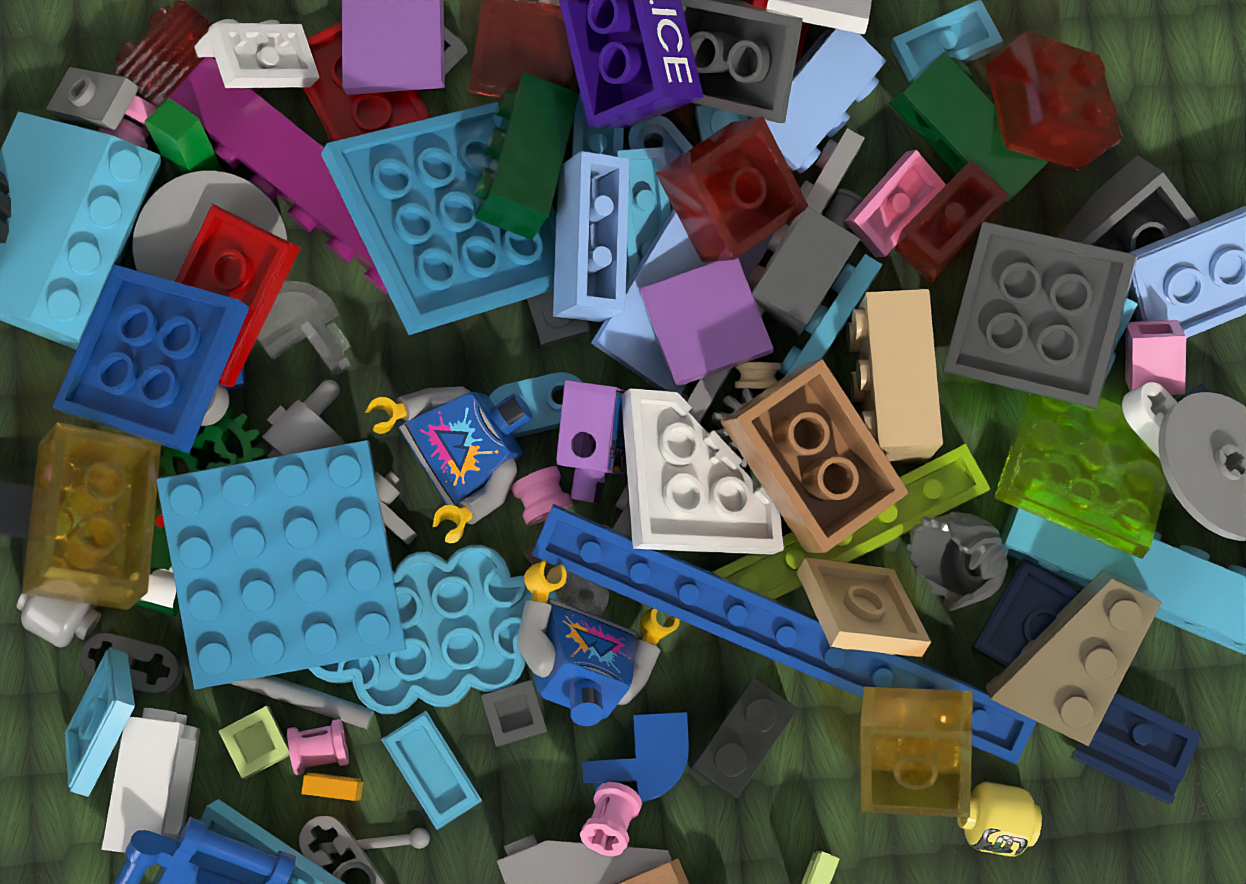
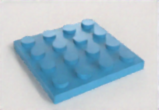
M498 102L326 144L321 152L323 160L408 335L554 290L556 212L552 205L549 216L533 240L475 219L480 198L473 196L474 188L482 168H489L491 157L484 155L485 148L495 126L500 128L502 121L501 117L495 115Z
M368 440L156 479L194 690L407 649Z

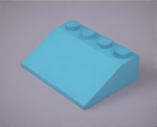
M18 111L0 150V171L5 174L9 185V193L6 195L11 198V218L5 219V223L9 226V234L6 244L0 243V320L77 350L113 265H122L133 240L138 217L144 205L153 195L162 174L161 157L157 153L113 135Z

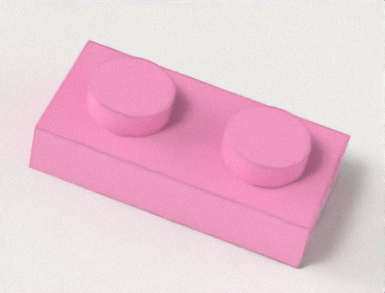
M917 150L906 151L844 222L875 257H886L947 185Z

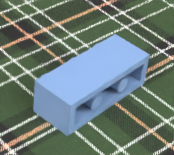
M828 28L822 32L795 65L785 123H776L752 117L736 138L778 178L795 170L799 173L804 172L819 157L821 151L817 148V145L826 135L829 138L835 135L849 120L850 115L846 110L853 101H862L876 87L879 80L875 77V74L884 65L886 60L859 33Z
M581 151L561 165L557 185L553 317L602 322L625 311L629 158Z

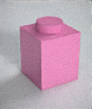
M1178 320L1129 322L1125 329V381L1129 390L1132 391L1148 382H1155L1166 389L1170 395H1185L1186 335Z

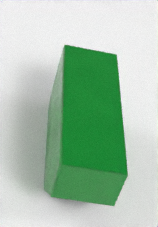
M167 98L144 120L162 158L179 176L198 171L223 172L199 118L172 99Z

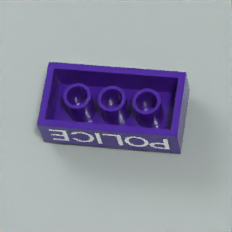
M559 0L588 128H630L704 98L681 0Z

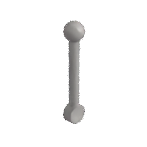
M418 827L412 830L410 834L356 841L362 850L412 845L414 848L421 849L428 845L430 835L426 829ZM333 842L318 844L319 850L323 849L328 854L339 853L334 847Z

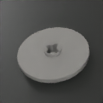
M192 172L177 177L163 185L144 205L134 230V262L139 272L175 281L212 203L288 241L287 232L276 206L254 184L226 172Z
M1200 392L1191 394L1174 404L1162 420L1159 430L1158 447L1163 472L1176 498L1200 524L1222 537L1246 541V407L1230 397L1217 393Z

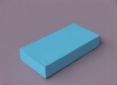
M424 711L381 739L436 830L483 801L427 711Z

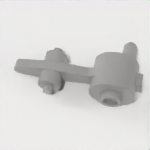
M325 380L304 402L297 399L287 411L280 405L267 419L272 426L262 436V439L273 449L267 455L268 458L345 444L342 438L319 417L339 395L340 388L335 381ZM391 471L385 477L375 472L384 525L406 545H409L417 534L388 507L400 494L394 487L400 479Z

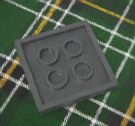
M982 222L943 371L961 377L1098 409L1138 259L1137 255Z

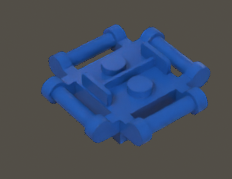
M190 817L185 827L181 826L175 840L147 830L134 832L125 848L127 859L114 884H139L147 867L155 863L161 866L152 884H292L288 881L296 862V856L283 851H278L277 855L210 831L206 829V822Z

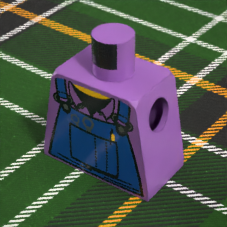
M565 380L556 460L557 465L575 468L570 499L601 504L606 473L624 476L627 465L621 395L626 392L625 390L617 387ZM595 442H596V449H595V452L593 453V452H592L593 446H594V444H595Z

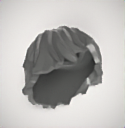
M950 512L948 515L932 519L924 516L920 520L921 524L915 525L909 532L911 543L907 544V550L911 551L908 559L915 568V575L924 577L931 585V594L944 596L943 604L947 607L948 611L956 610L991 597L1001 587L1008 567V560L1006 558L1008 550L1002 543L999 531L987 520H983L971 513Z

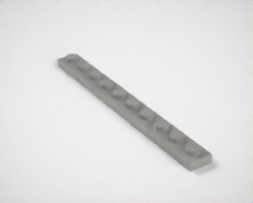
M847 128L839 143L832 139L828 141L816 162V166L823 169L815 184L807 180L804 182L791 207L798 210L797 215L790 226L783 222L780 223L767 246V249L774 252L766 268L756 264L747 279L752 295L806 207L808 206L821 215L823 214L858 154L864 141L863 136ZM755 300L762 318L766 311ZM732 368L699 379L690 397L684 393L680 394L692 407L689 413L699 424L705 417ZM627 484L615 507L623 511L613 528L606 524L603 526L632 538Z

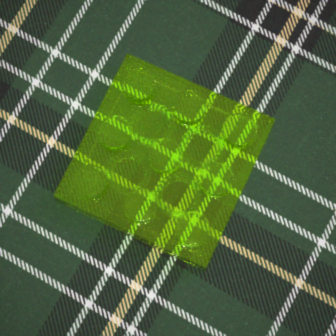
M1028 393L994 498L1143 559L1151 548L1167 480L1160 459L1131 428L1124 416L1122 406L1101 398L1098 409H1093Z

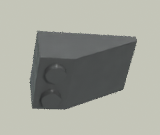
M681 0L704 97L691 103L776 123H785L803 18L735 0Z

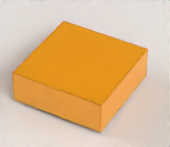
M307 773V775H304L301 794L358 801L362 798L364 782L360 778Z

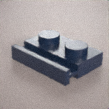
M1115 693L1089 746L1078 742L1070 758L1165 804H1172L1175 799V791L1179 782L1183 780L1202 733Z

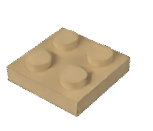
M805 557L797 571V575L830 647L881 652L890 655L923 656L931 641L894 569Z

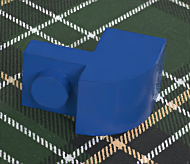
M687 712L633 715L635 759L582 761L583 785L594 784L595 794L597 787L603 783L616 782L626 785V782H636V793L640 796L642 802L653 800L666 793L680 779L687 764L689 754Z

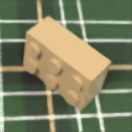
M929 289L866 292L859 308L853 309L852 322H847L846 324L848 353L856 352L857 362L856 372L850 373L852 402H860L861 419L891 465L926 463L943 444Z

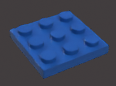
M113 265L52 407L65 414L189 453L250 307L238 299Z

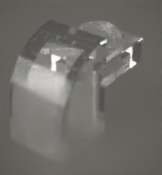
M284 281L257 337L270 358L274 360L304 338H307L334 377L351 366L344 351L351 347L350 343L334 321L325 326L326 323L339 315L331 298L311 284L300 281Z

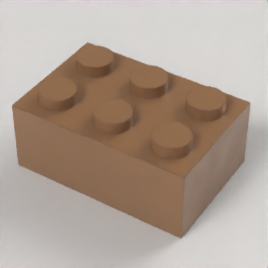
M823 359L801 365L720 421L805 552L826 553L909 493Z

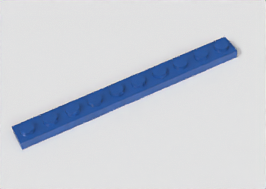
M555 504L552 505L532 550L531 556L545 560V562L554 566L561 564L568 572L1016 765L1037 722L991 700L987 691L904 655H890L881 652L830 647L816 617L661 550L633 549L631 537Z

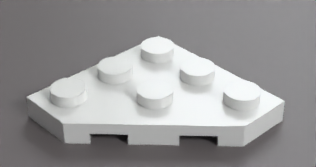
M630 388L621 395L633 549L772 555L784 550L780 512L762 485L758 486L739 466L742 460L715 431L708 433L689 413L692 407L678 392Z

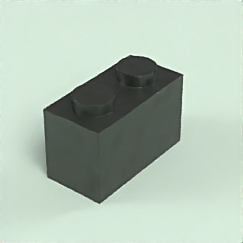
M753 678L747 684L690 769L731 798H738L798 708Z

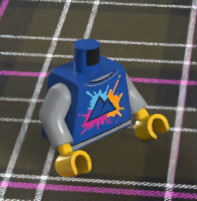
M463 386L426 388L398 397L396 404L386 397H379L371 401L365 413L381 409L389 415V421L378 423L373 427L372 430L374 432L384 434L390 431L397 419L405 422L398 428L446 504L435 513L432 526L436 527L444 520H451L458 526L447 533L446 542L455 543L459 541L462 537L465 523L475 524L505 502L518 472L516 462L524 454L512 432L533 418L529 407L517 393L512 394L496 406L486 394L470 392Z
M543 560L532 565L524 575V583L532 593V598L525 601L517 638V649L533 672L538 694L543 699L570 708L571 719L574 723L581 726H592L601 719L607 718L617 705L629 703L645 686L661 651L656 647L659 640L676 630L680 619L669 616L664 623V627H662L656 619L658 610L651 608L640 618V629L644 637L642 640L637 639V631L557 600L548 599L550 592L561 588L565 584L567 574L565 567L560 564L549 571L546 580L544 576L546 562Z

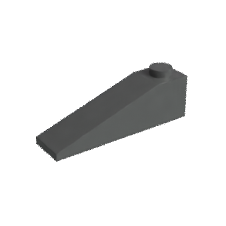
M1137 155L1093 194L1056 238L1129 253L1199 225L1201 222L1164 172Z

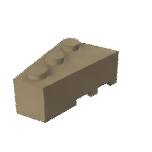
M1103 569L1034 641L1031 640L1021 650V654L999 676L996 675L985 686L990 699L1089 746L1162 602L1151 591Z

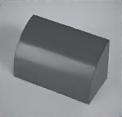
M807 206L754 289L753 296L755 300L770 316L800 336L860 238Z

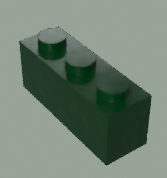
M944 51L930 61L889 104L989 211H992L1007 204L1048 162L1039 153L1040 147L1035 139L1024 131H1018L1005 117L1006 111L1003 105L995 97L984 94L971 80L972 75L967 66L957 58H950Z
M524 71L514 89L504 88L495 112L496 116L502 118L500 128L496 126L493 128L484 152L485 156L491 157L489 168H482L473 192V196L480 198L475 219L533 240L550 213L579 97L578 93Z

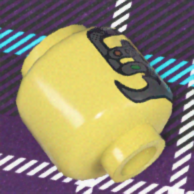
M985 781L978 784L970 796L962 798L958 807L957 822L960 828H964L967 842L974 849L1014 857L1023 853L1028 846H1033L1040 835L1042 814L1040 807L1034 804V800L1028 791L1020 787Z

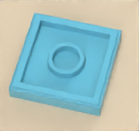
M113 648L106 650L64 733L68 786L71 792L89 797L135 707L128 653Z

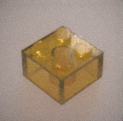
M864 687L860 722L861 812L970 818L973 691Z

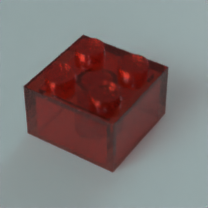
M1025 31L985 65L1006 149L1081 170L1122 139L1116 117L1117 109L1111 99L1105 77L1106 70L1100 55L1055 39Z
M763 116L729 123L655 172L702 262L735 260L798 216L808 206Z

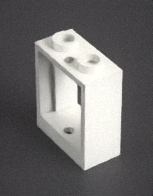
M144 708L142 718L129 717L122 732L102 850L125 853V848L131 836L138 830L151 831L175 840L181 826L184 827L201 731L199 728L186 725L187 715L167 710Z

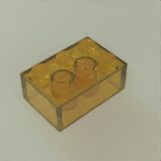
M59 422L55 423L41 440L38 448L22 594L128 610L148 593L157 496L156 479H158L161 444L137 437Z

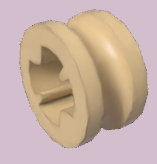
M746 362L735 366V369L741 373L740 379L735 382V388L768 389L778 382L775 374L778 370H781V363Z

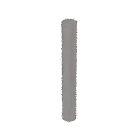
M273 675L229 683L337 720L341 719L343 722L364 729L369 728L374 711L368 707Z

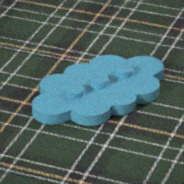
M469 545L461 548L447 561L431 552H415L406 556L393 572L407 649L308 668L316 677L329 683L353 681L358 698L369 709L381 714H397L404 711L418 698L435 707H450L459 703L467 695L471 687L485 693H491L513 686L521 678L525 668V660L517 649V638L525 601L531 600L532 593L524 583V576L511 578L505 560L494 549L484 545ZM556 590L549 593L548 599L551 598L561 602Z

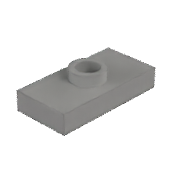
M69 67L46 110L58 119L115 131L139 87L126 77Z

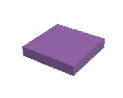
M342 0V80L344 92L347 95L445 88L443 0Z
M737 255L640 288L641 299L675 387L773 352V346Z

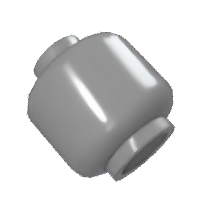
M61 569L51 570L46 575L40 572L34 575L23 590L16 606L18 610L22 611L21 622L23 627L56 647L68 646L77 637L84 641L87 640L101 618V613L95 610L98 599L96 590L89 584Z

